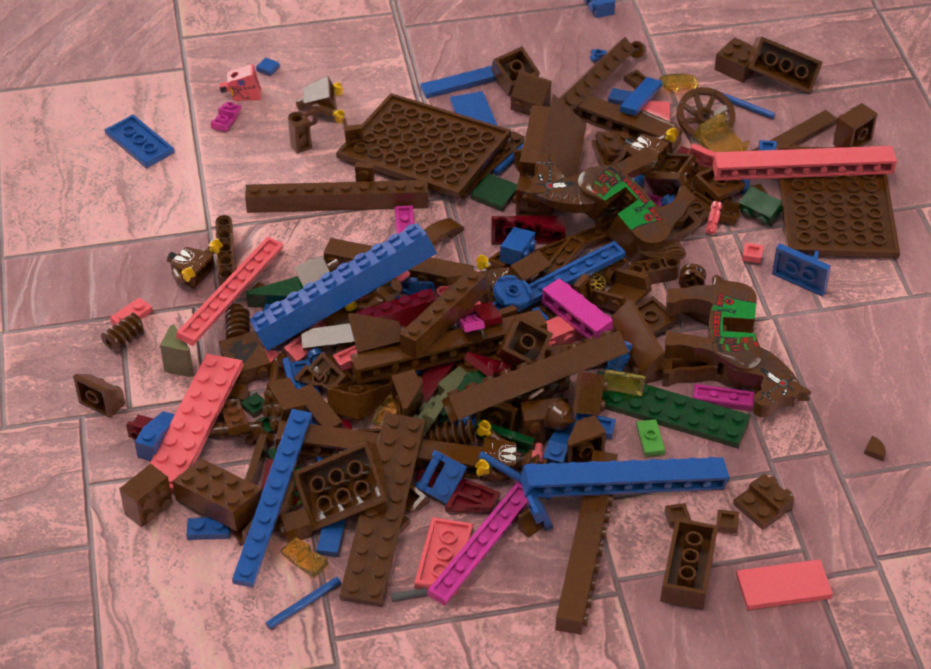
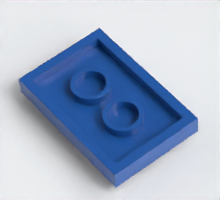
M779 243L775 251L772 275L823 297L826 293L831 265Z

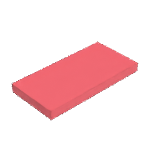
M431 518L414 588H430L471 538L473 531L472 523Z
M820 559L737 570L736 572L747 610L832 599L833 593Z

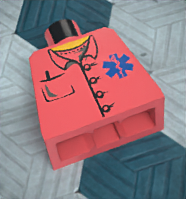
M254 64L229 71L227 82L219 83L220 92H231L232 98L235 101L261 100V86Z

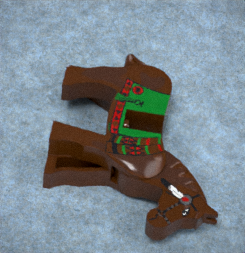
M629 143L624 146L621 154L612 164L590 167L568 178L564 177L560 169L556 167L554 155L543 153L539 156L535 165V176L530 178L527 185L528 189L523 195V199H536L549 207L561 211L585 213L593 220L616 207L619 213L607 234L626 252V257L637 262L669 255L684 259L687 253L680 242L697 231L703 221L690 208L696 197L684 185L679 188L671 203L661 207L655 206L647 193L632 178L652 170L658 158L647 146L637 153Z
M714 275L711 285L667 288L666 316L676 314L687 315L707 325L708 333L706 338L666 331L662 386L668 387L677 383L717 381L734 387L749 386L758 388L761 391L757 392L754 396L752 411L759 417H768L780 407H794L798 401H810V397L807 395H811V391L800 385L794 373L777 356L760 347L757 337L753 333L757 295L750 286L740 282L727 281L719 275Z

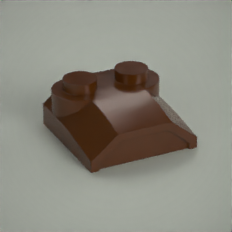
M504 402L478 412L476 423L478 420H486L490 424L516 432L520 411L518 408Z

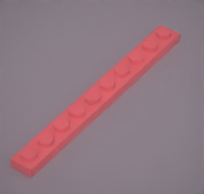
M267 236L177 331L176 339L194 346L282 251L284 244Z

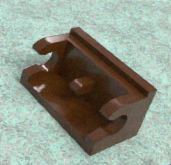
M537 250L512 264L507 275H514L522 281L523 279L526 281L540 272H546V269L550 268L552 264Z

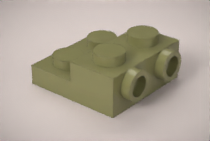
M446 389L441 396L437 394L435 398L432 396L428 403L424 401L418 410L420 415H414V418L425 419L422 439L426 437L430 427L437 421L444 408L441 400L447 397V392L449 391Z

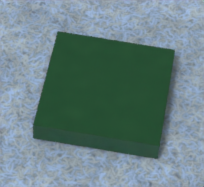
M488 173L471 193V199L503 211L515 196L517 184Z

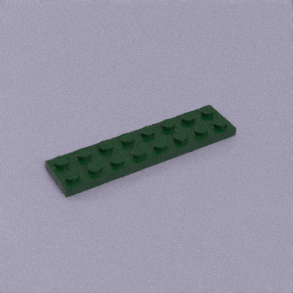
M598 370L597 374L605 375V379L608 380L607 392L603 391L602 399L606 400V410L643 421L656 419L657 424L660 426L739 448L750 420V414L620 376L615 377Z

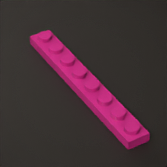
M517 482L430 586L426 595L444 606L449 602L527 506L528 502L524 496L522 484Z

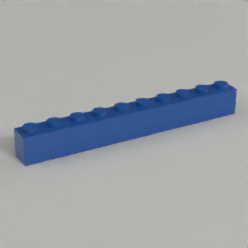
M723 457L612 460L609 462L591 461L583 463H532L524 465L520 476L525 498L529 495L535 497L724 490L730 478Z

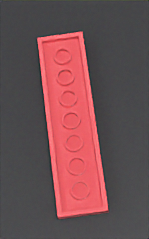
M206 354L170 423L164 439L150 464L168 476L171 492H174L172 481L195 464L244 366L242 360Z

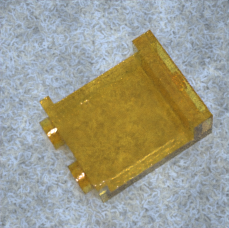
M725 112L699 125L693 135L702 147L713 152L748 151L747 148L750 144L749 140L742 142L725 123L728 118Z

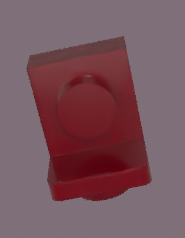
M138 414L133 422L128 421L126 424L128 437L136 440L143 427L154 418Z

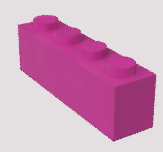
M560 278L542 289V303L584 337L590 338L595 336V339L601 337V333L613 330V320L609 315L599 310L596 305L590 303L582 294L576 292Z

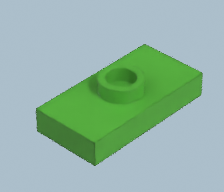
M656 419L636 422L644 457L665 455V448Z

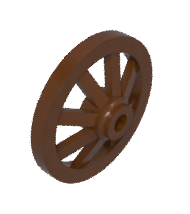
M698 87L685 93L676 110L677 121L682 130L689 137L705 143L717 142L725 138L731 132L736 119L735 109L727 96L709 87ZM700 95L710 96L706 107H703ZM694 97L697 110L686 102ZM717 99L723 104V107L713 111L711 108L714 100ZM684 109L695 117L685 118ZM727 111L728 121L714 118ZM697 123V131L694 130L689 124ZM712 124L725 126V129L718 133ZM706 127L711 134H703V128Z

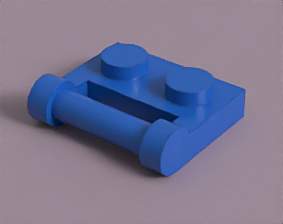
M434 450L428 467L420 482L417 481L415 487L447 503L468 467ZM441 460L445 462V465L435 484L430 488L427 484Z

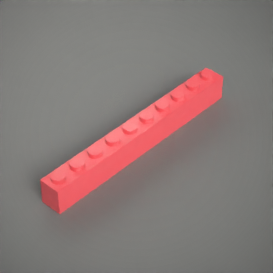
M892 146L714 152L712 166L716 181L894 174L897 159Z

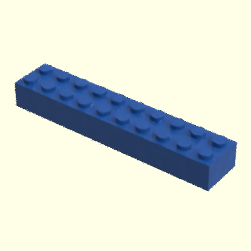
M418 223L411 224L401 233L391 235L387 241L375 244L368 252L356 255L354 260L342 263L333 272L323 274L319 280L307 283L300 291L290 293L286 299L274 302L265 311L255 313L250 321L268 351L434 256L437 252L422 227Z

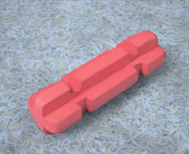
M714 201L711 205L707 222L708 226H706L705 230L707 234L714 235L716 233L720 210L722 209L721 202Z

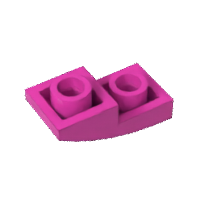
M225 102L218 109V116L211 121V128L227 132L237 119L242 106L234 102Z

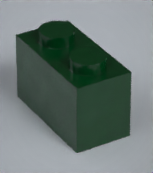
M752 186L749 187L739 202L740 212L744 216H751L757 219L759 223L767 224L771 227L781 214L783 208L781 200Z

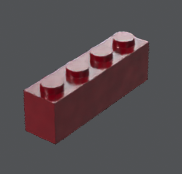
M491 216V245H502L514 227L535 232L534 240L537 241L536 245L551 244L566 236L565 216Z
M427 289L389 302H383L370 308H364L357 311V314L399 321L400 326L406 328L436 299L432 289Z

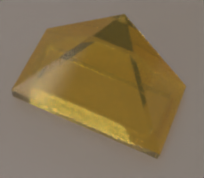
M606 369L607 390L643 395L646 376Z

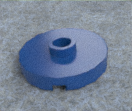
M514 275L500 277L493 288L495 299L504 307L514 305L516 309L523 308L529 303L532 295L528 283L523 279L522 281L517 279V276Z

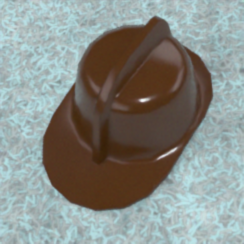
M568 398L555 400L549 406L544 416V427L546 429L564 431L571 423H575L573 408L568 404Z

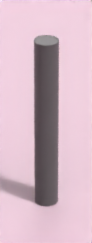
M428 588L391 593V600L396 602L428 596L426 595Z

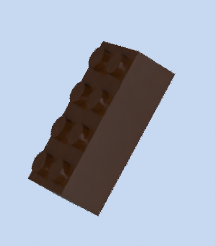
M202 458L172 481L177 501L235 531L239 530L254 517L263 492L261 487Z
M676 518L662 584L661 602L704 610L718 525Z

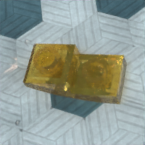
M668 74L661 76L659 79L663 81V88L668 91L674 90L679 92L681 86L685 89H694L699 86L695 75Z
M392 393L376 409L372 425L381 427L385 412L397 414Z
M296 537L280 550L290 562L312 577L319 574L329 564L326 557L312 551L310 544Z

